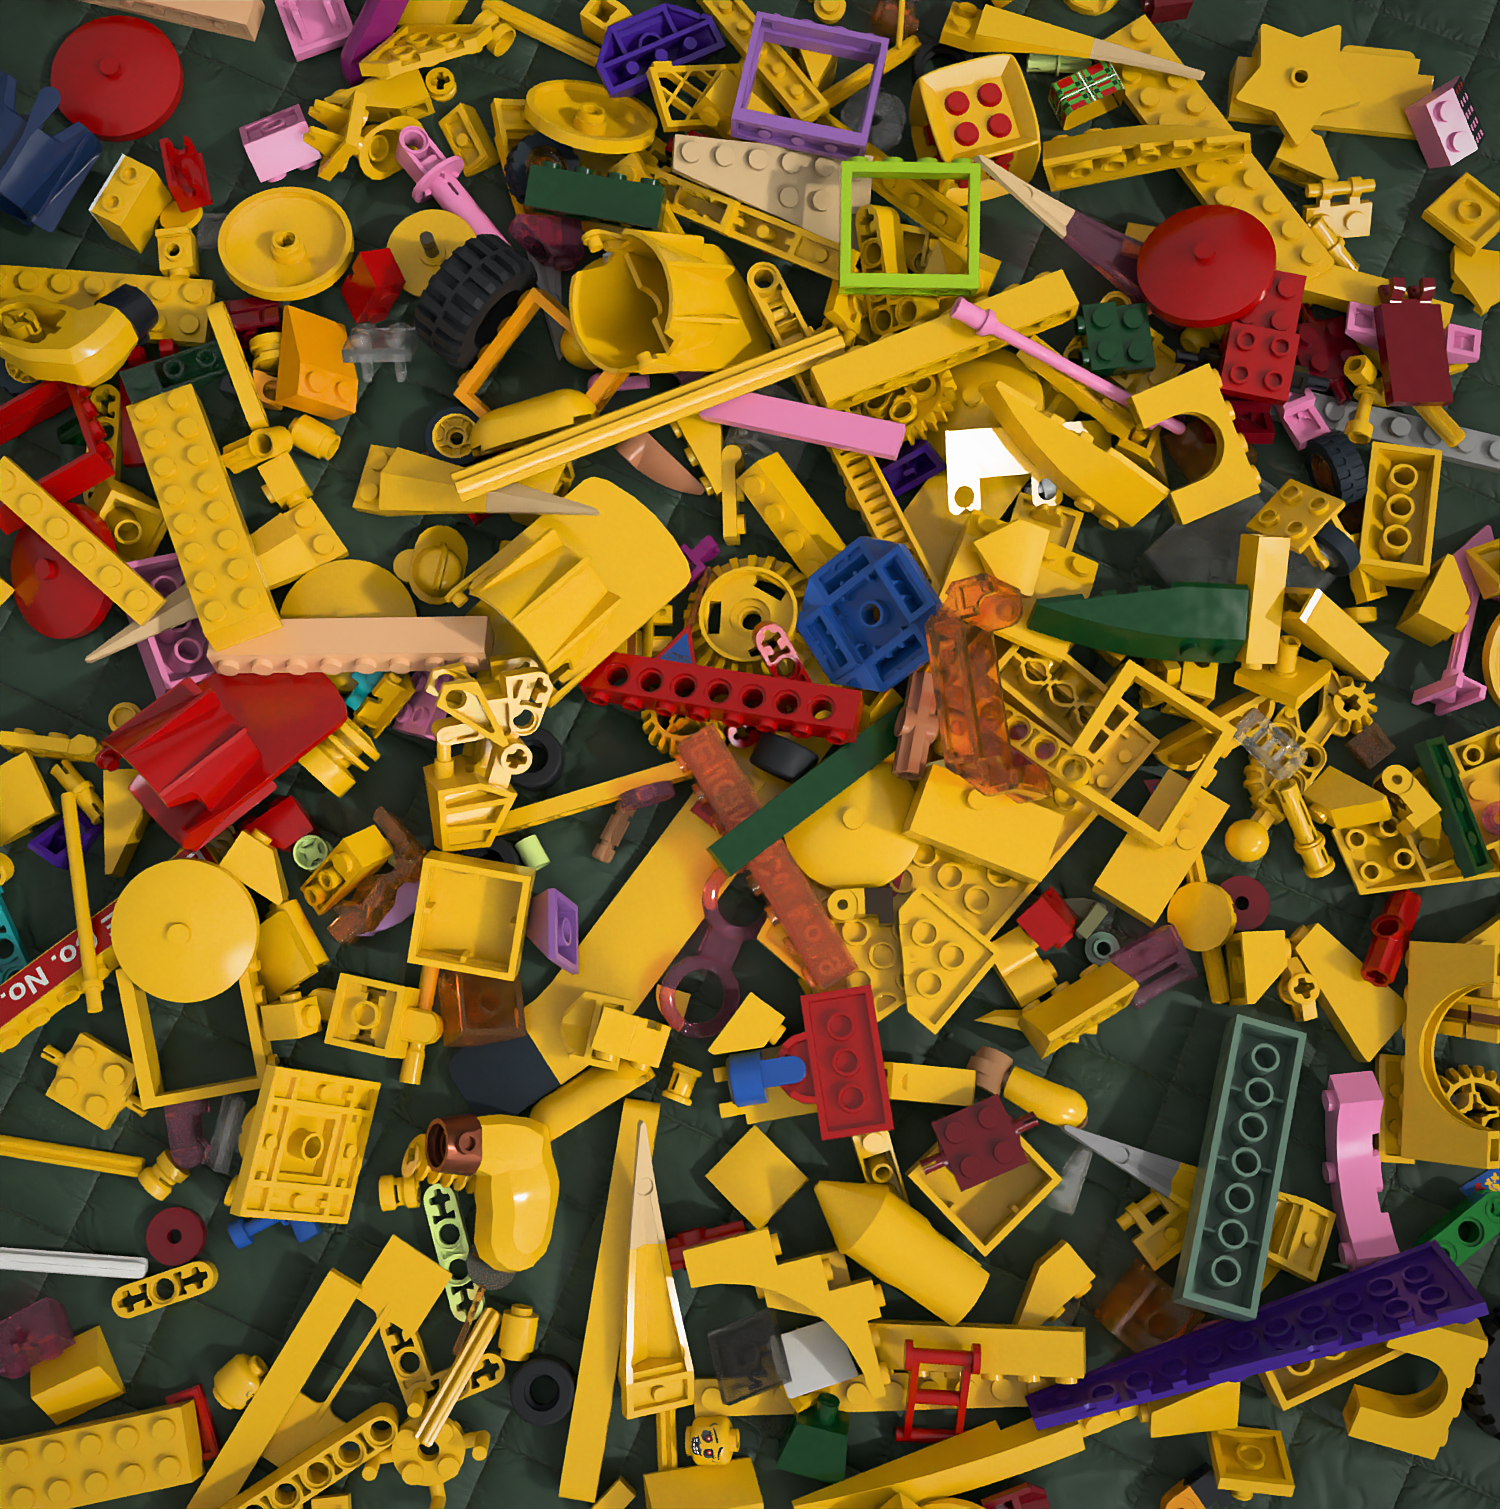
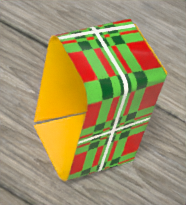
M1101 61L1052 83L1048 102L1063 130H1069L1118 108L1119 106L1112 93L1121 106L1126 89L1109 61Z

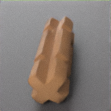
M627 798L617 802L614 808L616 813L615 815L611 814L600 836L602 841L600 844H596L592 852V856L603 863L611 862L615 854L613 849L615 846H619L630 824L628 819L629 817L633 818L637 810V804Z

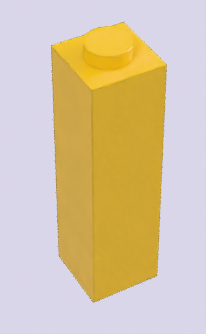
M1241 534L1236 584L1248 585L1249 588L1246 640L1235 658V661L1241 662V668L1261 670L1263 664H1277L1291 539L1289 537L1266 534Z

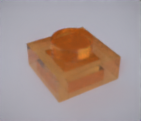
M1373 722L1345 743L1346 747L1366 771L1373 768L1397 749L1376 722Z

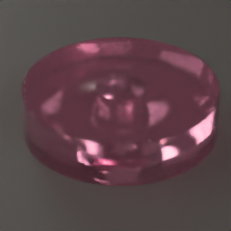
M660 781L628 790L620 794L618 798L622 811H630L664 802L673 798L676 794L672 781Z

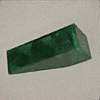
M217 340L119 372L131 404L190 383L195 391L229 373Z

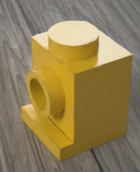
M184 226L155 229V236L158 240L159 269L164 277H169L171 281L200 277L198 240L190 228Z

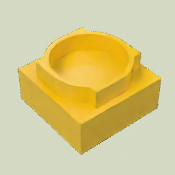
M431 850L423 858L407 963L514 981L520 970L536 868Z
M980 1098L976 1103H978V1102H980V1101H982V1100H985V1099ZM1021 1135L1020 1142L1029 1161L1028 1163L963 1192H960L954 1176L945 1166L927 1175L922 1170L935 1164V1162L921 1167L919 1160L939 1153L938 1141L905 1172L909 1179L984 1257L1063 1180Z

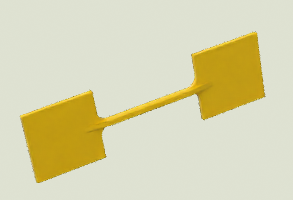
M393 1234L361 1283L363 1288L357 1296L358 1300L374 1310L377 1317L376 1323L325 1401L316 1402L301 1391L299 1392L261 1456L279 1468L346 1424V1422L332 1412L331 1403L383 1323L391 1322L411 1336H414L453 1274ZM315 1462L310 1465L313 1470L318 1472L328 1469L321 1462Z

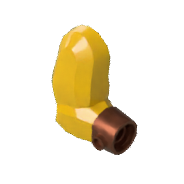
M468 1113L432 1120L425 1136V1155L431 1170L446 1174L475 1175L476 1221L474 1244L479 1257L494 1270L508 1273L533 1267L546 1253L559 1196V1178L552 1155L547 1126L527 1117L501 1114L476 1117L474 1114Z

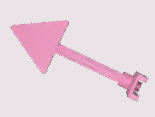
M1490 525L1482 527L1452 555L1455 557L1471 602L1465 613L1469 615V619L1459 634L1454 633L1447 668L1443 671L1441 680L1417 689L1413 694L1411 703L1419 705L1430 701L1436 704L1434 714L1438 716L1485 699L1487 687L1464 676L1462 672L1481 593L1465 557V550L1493 541L1494 536ZM1500 596L1492 598L1500 602Z

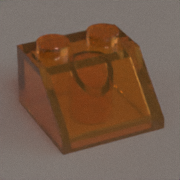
M448 970L438 978L444 1047L481 1046L521 1038L527 1035L520 970L514 981Z
M1138 1258L1093 1313L1114 1336L1136 1353L1191 1333L1205 1316L1201 1310L1172 1302L1174 1287Z

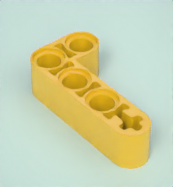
M865 204L860 207L855 217L859 252L861 253L862 273L908 274L901 222L896 209L872 204ZM866 295L870 326L873 332L879 336L891 332L897 334L907 330L915 322L921 320L928 322L940 316L939 304L930 297Z

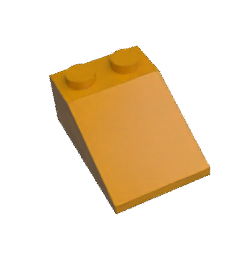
M285 305L275 403L331 421L355 414L358 377L345 325L299 308Z

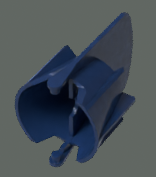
M0 71V210L14 217L27 228L35 224L47 233H52L100 156L102 145L95 135L78 121L55 135L46 134L41 131L44 121L59 106L61 101L60 93L54 87L47 86L42 88L38 93L32 111L26 113L21 118L15 110L17 80L9 74Z

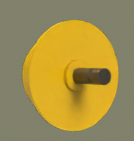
M430 209L414 213L396 226L388 240L387 248H390L406 281L402 288L411 295L420 297L423 290H426L429 285L428 281L433 274L437 273L445 259L448 260L456 248L465 245V241L470 238H476L473 229L465 220L445 210Z

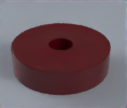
M1234 876L1222 881L1218 885L1230 895L1234 903L1232 906L1237 917L1234 932H1245L1255 929L1265 921L1270 909V900L1266 889L1260 882L1248 876ZM1238 897L1245 901V908L1243 910H1239L1235 905Z
M184 1206L162 1210L154 1216L146 1231V1244L150 1254L158 1262L169 1266L182 1265L195 1259L203 1250L207 1239V1229L202 1217L193 1209ZM174 1229L181 1232V1240L179 1242L173 1241L171 1237Z

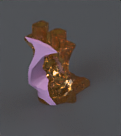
M382 806L375 810L373 820L382 829L393 847L396 864L389 873L370 875L364 878L357 887L351 901L343 900L334 907L339 917L327 927V930L339 944H344L345 942L353 944L361 936H375L379 931L402 923L416 909L423 858L428 854V851L394 813H388Z

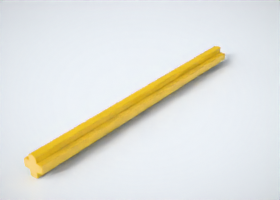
M836 326L452 472L450 475L461 502L469 501L810 370L815 363L823 358H836L844 355L845 343L843 337L839 335Z

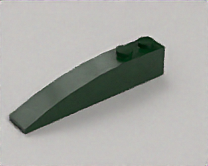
M1180 581L1170 583L1167 589L1152 590L1151 585L1136 587L1135 593L1117 595L1116 590L1101 591V594L1094 598L1084 599L1083 594L1036 599L1026 625L1030 630L1067 642L1128 656L1167 661L1233 663L1246 640L1249 588L1248 585Z

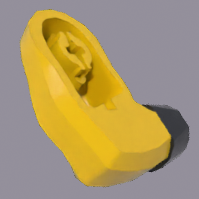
M123 284L95 301L94 306L81 310L50 302L37 295H20L0 303V357L38 380L63 381L94 388L111 379L124 365L135 347L144 345L150 340L149 332L158 323L159 315L156 307L147 295L139 288L128 284Z

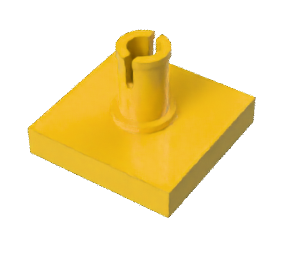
M1283 635L1280 636L1277 664H1263L1261 670L1239 668L1235 672L1233 684L1296 709L1329 682L1332 669L1298 656L1301 641L1295 636Z
M1238 1426V1428L1206 1432L1217 1489L1230 1490V1494L1241 1501L1250 1500L1253 1497V1493L1292 1497L1295 1484L1281 1431Z

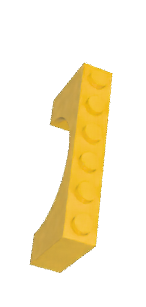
M1410 941L1409 949L1405 955V965L1408 969V984L1405 986L1403 994L1404 1002L1407 1005V1016L1402 1026V1036L1405 1040V1056L1401 1060L1404 1089L1399 1098V1108L1403 1113L1402 1128L1398 1133V1146L1401 1149V1158L1482 1169L1500 1168V1130L1491 1129L1474 1122L1452 1104L1439 1082L1434 1062V1046L1437 1031L1445 1014L1453 1004L1475 989L1487 985L1500 984V946Z

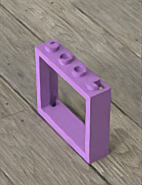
M757 11L731 117V137L845 161L854 156L864 157L890 38L875 36L874 33L851 31L842 26L822 25L809 19L798 20L781 16L778 13L770 14ZM763 42L874 64L859 132L749 110L748 105Z

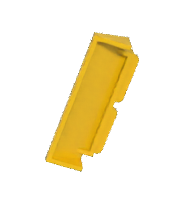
M1256 43L1252 51V57L1238 56L1230 72L1226 120L1278 126L1275 121L1268 118L1264 113L1233 103L1236 95L1258 70V43ZM1347 45L1340 51L1339 67L1363 99L1355 107L1320 116L1311 130L1417 140L1404 109L1431 93L1434 76L1418 74L1420 59H1415L1414 54L1410 51ZM1295 78L1297 82L1302 83L1298 78Z

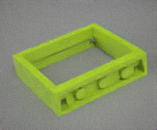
M854 156L848 158V161H842L839 198L838 294L975 296L979 289L981 163H972V160L968 158H956L951 160V163L937 162L936 158L931 157L919 158L917 162H903V159L900 157H886L882 161H868V158L863 156ZM852 178L968 180L967 275L851 273Z

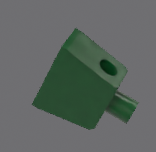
M821 1393L815 1405L800 1413H797L795 1410L779 1443L776 1469L833 1484L845 1480L850 1415L847 1412L838 1410L840 1404L838 1397L831 1393Z

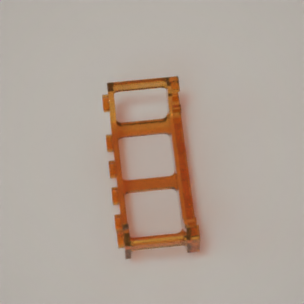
M985 572L953 581L945 592L948 597L937 615L931 614L924 625L945 767L954 774L964 778L984 796L992 797L1005 794L1018 804L1053 797L1050 776L1043 767L1029 764L1014 768L993 632L1012 627L1019 622L1023 614L1021 590ZM994 592L997 593L990 596H986L979 606V602L983 596ZM972 617L968 624L964 623L963 619Z

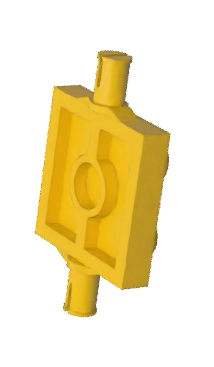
M855 266L853 273H862V268L860 270ZM833 280L823 315L842 331L845 353L854 347L855 344L867 346L877 342L880 336L871 329L866 295L838 294V281Z
M87 1032L79 1034L73 1047L66 1054L50 1044L44 1048L43 1051L45 1052L41 1053V1058L58 1067L56 1076L45 1094L49 1098L103 1130L110 1129L119 1112L126 1107L141 1117L147 1114V1109L142 1110L141 1099L134 1095L137 1079L133 1059Z

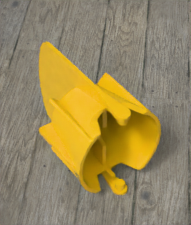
M628 228L624 229L620 234L593 229L582 235L581 240L584 245L589 247L591 253L598 252L603 247L606 252H612L603 266L577 271L572 276L569 290V312L572 328L582 351L594 365L613 374H676L679 371L717 372L772 351L768 333L749 299L745 281L727 254L714 244L704 243V237Z
M597 477L583 480L563 498L595 507L601 514L598 516L543 514L491 559L452 588L444 598L448 603L453 602L460 608L468 600V597L463 593L468 588L470 590L469 595L481 599L465 616H488L495 634L492 656L525 652L535 660L539 668L547 673L552 685L558 681L564 686L559 691L553 686L547 704L549 708L556 705L593 669L686 588L691 579L687 559L674 537L656 515L626 491L608 480ZM524 662L521 667L515 666L514 670L527 668ZM537 678L534 688H541L543 684Z

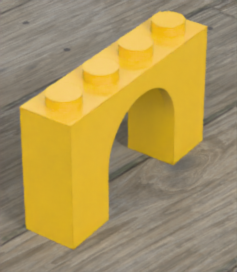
M1209 363L1125 399L1138 431L1175 415L1186 414L1203 420L1215 436L1217 446L1216 457L1208 472L1201 478L1170 491L1165 498L1176 525H1185L1260 493L1258 484L1261 483L1259 472L1255 465H1250L1245 454V452H1248L1247 442L1241 432H1236L1232 422L1235 420L1233 407L1228 400L1224 401L1219 389L1223 387L1221 377L1215 368L1211 369Z
M1477 1318L1467 1324L1453 1323L1384 1341L1388 1348L1433 1361L1440 1367L1439 1373L1430 1386L1410 1395H1394L1354 1384L1342 1412L1348 1436L1434 1460L1440 1446L1444 1447L1447 1442L1448 1428L1453 1417H1458L1460 1413L1461 1399L1466 1388H1470L1474 1382L1475 1367L1479 1358H1484L1487 1353L1488 1338L1485 1336L1480 1321Z

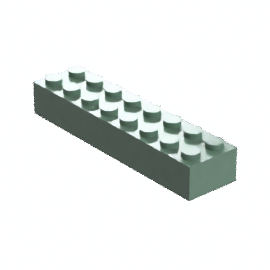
M1236 1014L1225 1023L1172 1296V1302L1243 1323L1254 1320L1257 1317L1307 1033Z

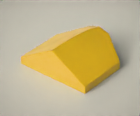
M589 991L583 992L564 1011L559 1031L570 1062L618 1071L620 1057L617 1058L616 1063L595 1057L597 1050L592 1049L590 1046L603 1006L630 1014L632 1000Z

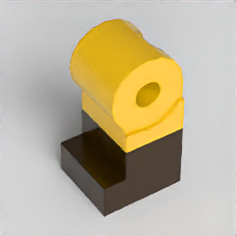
M892 887L836 890L828 898V914L837 923H848L854 918L878 917L879 927H893Z

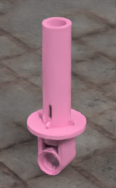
M418 126L405 127L399 135L395 155L398 163L416 183L412 191V198L417 203L426 202L434 198L443 210L454 213L465 220L476 236L480 234H494L509 244L456 179L464 167L462 158L460 156L446 158L425 130ZM408 145L414 146V147H416L418 150H411V149H409L407 146H408Z

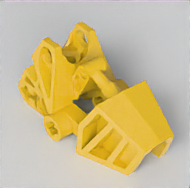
M525 652L490 656L491 677L472 678L462 662L432 668L425 690L437 697L435 702L437 707L453 716L433 722L431 731L437 739V758L434 759L433 764L423 767L434 845L442 852L491 847L518 795L511 784H509L511 774L525 772L532 763V753L519 735L526 736L537 730L551 696L553 685L547 673L539 668L535 660ZM525 662V665L527 666V668H521V669H515V670H514L515 666L521 667V666L523 665V663ZM443 674L453 676L454 681L443 682L440 691L435 688V681L439 676ZM537 678L543 684L541 688H534ZM524 709L531 711L532 716L529 723L524 726L514 724V717L521 714ZM477 740L473 757L462 754L451 757V745Z

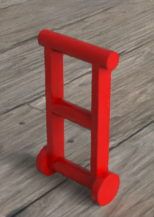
M905 1339L904 1370L909 1371L903 1427L896 1426L895 1442L936 1444L966 1432L967 1430H963L970 1378L971 1374L979 1375L981 1370L980 1343H972L971 1351L915 1348L913 1347V1340ZM920 1363L962 1366L959 1391L917 1388ZM915 1404L957 1406L954 1430L912 1427Z

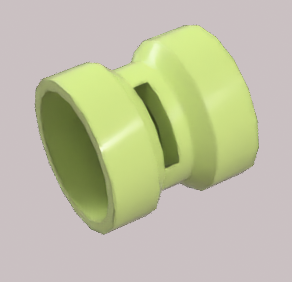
M307 835L296 842L293 856L295 862L300 867L314 872L334 848L329 842L318 836Z

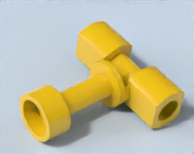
M1366 355L1349 357L1344 365V374L1357 386L1353 396L1359 401L1355 418L1346 423L1344 434L1354 444L1365 445L1371 441L1374 429L1373 425L1368 422L1372 404L1379 408L1390 406H1386L1382 377L1376 378V366Z

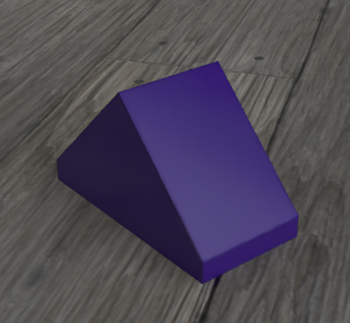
M915 439L914 446H911L908 440L904 441L897 460L885 459L879 465V468L894 497H897L947 468V464L927 440Z
M77 809L84 857L102 833L103 826L100 824L93 825L89 817ZM62 818L30 841L28 848L55 867L70 871L64 820Z

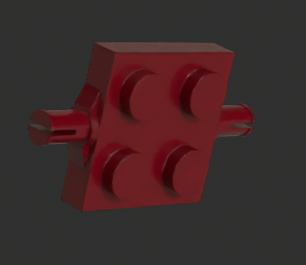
M1303 303L1301 304L1299 314L1302 324H1298L1296 334L1301 335L1295 364L1309 367L1310 375L1329 377L1328 389H1332L1338 405H1345L1352 400V397L1345 385L1351 380L1344 374V365L1349 357L1358 356L1361 353L1355 340L1345 334L1346 321L1343 316L1324 320L1315 319L1309 304Z
M999 1095L991 1096L931 1123V1127L938 1140L939 1153L919 1160L921 1167L935 1162V1164L922 1170L927 1175L945 1166L954 1176L960 1192H963L1028 1163L1029 1161L1021 1146L1019 1133L1039 1126L1038 1120L1035 1119L1023 1124V1122L1036 1117L1033 1111L1013 1120L1005 1111Z

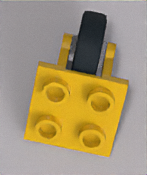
M1289 479L1246 525V529L1254 534L1291 538L1290 550L1299 554L1303 553L1314 567L1319 566L1322 571L1325 570L1335 576H1347L1357 567L1361 560L1359 550L1337 517V514L1346 506L1345 502L1293 479Z

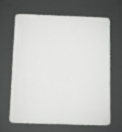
M825 1321L772 1337L776 1351L772 1356L789 1399L858 1376L847 1345Z

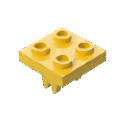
M355 89L342 107L319 99L314 101V107H309L308 114L327 126V130L310 126L308 133H304L303 136L305 143L322 153L318 177L330 182L338 171L342 173L345 170L352 155L357 156L364 142V137L360 136L361 129L364 127L369 115V111L365 109L367 94Z
M1019 492L1009 522L1020 519L1048 529L1050 533L1047 541L1072 551L1084 512L1062 505L1049 506L1046 503H1042L1037 507L1032 502V495Z

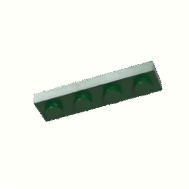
M1444 735L1414 744L1417 753V763L1423 770L1429 785V795L1442 809L1439 811L1442 820L1441 826L1449 838L1454 852L1455 864L1461 870L1463 878L1476 876L1494 869Z

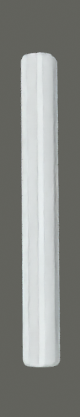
M0 1247V1269L128 1279H144L148 1272V1259L143 1257Z

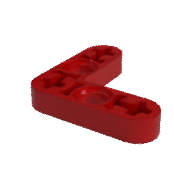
M765 620L757 624L752 632L753 644L770 675L777 678L812 683L785 631L773 621ZM766 630H770L772 633L777 632L773 636V640L780 649L779 651L774 653L769 644L766 642L761 643L765 639L764 632ZM783 658H790L794 663L793 670L785 676L777 674L776 665ZM758 700L747 707H758L762 703V701ZM789 705L792 708L790 711H787L785 706L782 708L781 713H791L796 709V706ZM743 725L747 727L745 729L746 736L741 738L736 734V728L729 726L724 728L727 739L738 748H746L758 742L762 732L757 730L756 727Z

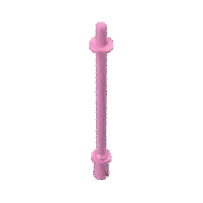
M961 296L954 303L950 317L975 329V334L981 337L992 334L1128 408L1125 399L1133 396L1132 394L998 322L995 316L996 313L993 310L987 309L985 311L966 301ZM1174 417L1147 427V429L1153 430L1156 426L1160 425L1177 435L1183 434L1186 430L1185 424Z

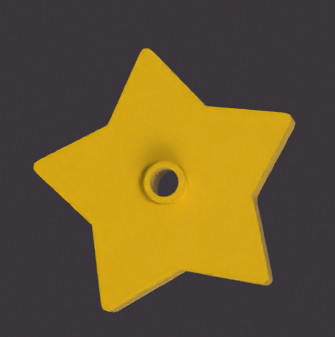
M1262 24L1258 29V70L1236 95L1233 103L1262 112L1268 118L1275 121L1292 148L1299 146L1320 116L1359 105L1363 99L1339 67L1341 26L1335 25L1304 37H1298L1267 24ZM1295 78H1298L1302 83L1297 82Z

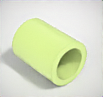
M535 834L524 838L514 845L525 867L536 868L537 871L550 863Z

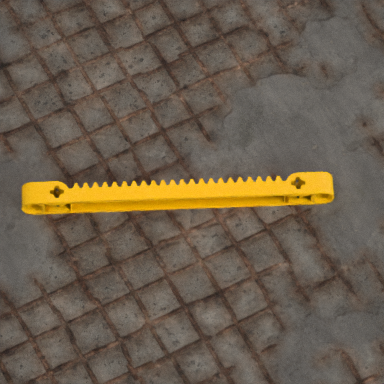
M759 262L751 266L747 273L749 299L765 330L772 337L775 348H780L811 336L776 266L769 262ZM760 281L771 283L767 288H760L756 284ZM810 370L791 376V380L795 383L803 403L821 407L810 384ZM849 408L843 410V412L851 413ZM826 446L827 451L831 454L833 463L837 466L839 475L843 478L844 485L848 487L849 494L855 501L857 510L861 513L863 522L867 525L868 532L874 538L905 544L938 595L940 585L874 456ZM942 612L941 628L948 630L951 638L947 641H941L940 653L937 655H946L952 652L958 643L961 631L957 618Z

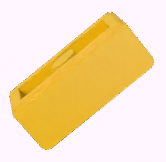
M459 103L438 122L454 155L460 156L464 161L462 171L465 177L469 178L500 162L499 154L475 108Z

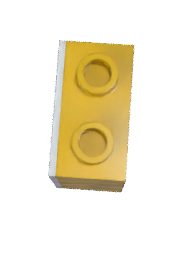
M122 154L88 210L112 240L141 254L154 234L155 229L160 224L162 211L174 201V198L154 169Z

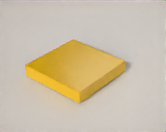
M1465 172L1424 210L1421 218L1469 256L1473 257L1500 232V197L1469 173Z

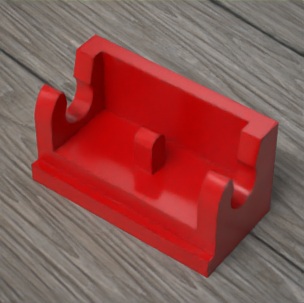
M185 135L183 136V142L186 147L181 150L175 149L168 137L159 140L168 188L181 213L213 204L203 155L201 152H197L192 140Z

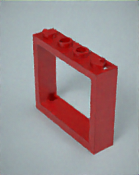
M45 380L0 406V446L73 405L89 451L36 481L62 505L116 474L111 462L114 454L103 439L107 434L101 423L96 419L99 416V412L95 404L88 397L92 395L90 388L63 381ZM0 500V529L6 535H9L27 523Z

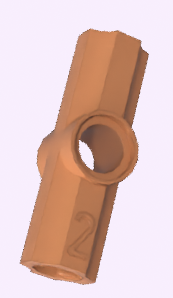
M913 672L909 675L904 707L898 713L894 728V735L898 737L892 774H895L897 778L907 781H920L924 778L929 746L933 743L939 726V717L935 715L941 679L937 678L935 674Z

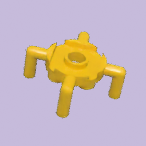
M416 1388L412 1393L407 1408L409 1417L398 1428V1434L392 1443V1447H387L366 1461L362 1476L365 1480L372 1481L377 1476L380 1464L393 1462L405 1483L429 1486L431 1495L429 1509H444L446 1494L443 1483L458 1474L467 1448L473 1447L472 1456L475 1460L481 1461L486 1458L490 1434L486 1430L464 1433L463 1428L456 1420L454 1422L447 1417L434 1441L438 1445L439 1451L433 1455L424 1454L420 1450V1443L413 1438V1433L429 1404L426 1391L423 1388Z

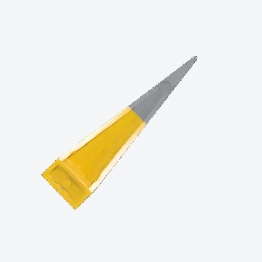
M494 98L490 105L496 134L494 141L505 176L504 165L507 163L506 158L513 150L512 148L529 134L533 135L535 132H539L529 123L525 116L526 99ZM544 156L533 158L528 165V175L531 164L541 166V161H552ZM510 193L519 227L522 226L525 229L523 231L520 228L523 239L526 236L535 238L547 252V259L541 260L533 256L526 248L529 261L534 265L538 275L537 288L546 290L562 304L560 217L530 212L524 204L518 203L516 197ZM544 311L557 358L561 360L563 354L561 353L559 343L563 334V327Z
M1069 1125L1060 1127L1063 1132L1189 1212L1197 1167ZM1279 1191L1266 1262L1307 1282H1316L1337 1214L1305 1198Z

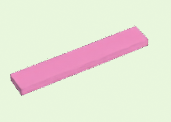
M751 392L700 412L702 420L894 461L897 460L906 432L905 424Z

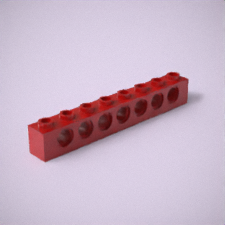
M619 652L611 653L579 684L586 699L599 706H606L608 703L621 705L630 711H640L643 708L654 710L657 714L666 717L679 714L688 716L697 722H707L708 719L721 721L724 725L733 728L747 725L756 727L757 730L764 733H776L777 730L789 732L792 736L800 739H809L811 736L825 738L827 742L837 745H843L846 742L856 743L864 708V701L860 690ZM621 678L627 679L623 685L613 686L617 680ZM656 683L660 684L657 690L651 692L646 691L650 685ZM694 689L691 695L680 697L682 691ZM720 694L728 695L722 702H713L714 698ZM752 700L762 701L758 707H746ZM787 705L796 706V709L791 713H781L782 708ZM826 710L831 712L825 719L815 718V715L820 711Z

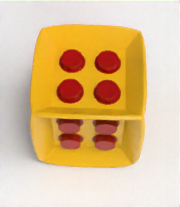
M993 54L951 64L928 72L915 82L909 107V120L917 159L931 157L936 158L937 162L951 163V160L956 158H968L972 160V163H976L973 158L977 155H983L1026 183L1032 180L1041 154L1040 131L1025 78L1017 60L1012 54ZM981 168L980 202L1009 194L1003 186ZM924 179L925 183L957 206L968 205V180Z

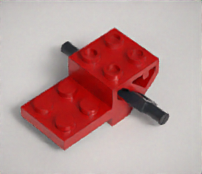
M1276 270L1273 284L1265 298L1246 315L1225 324L1218 350L1201 347L1199 353L1178 349L1174 363L1194 366L1195 369L1209 363L1211 369L1215 368L1221 377L1223 387L1219 389L1222 395L1283 406L1288 401L1289 392L1303 394L1305 388L1327 392L1330 383L1329 377L1310 375L1309 367L1295 364L1301 335L1296 334L1307 276Z

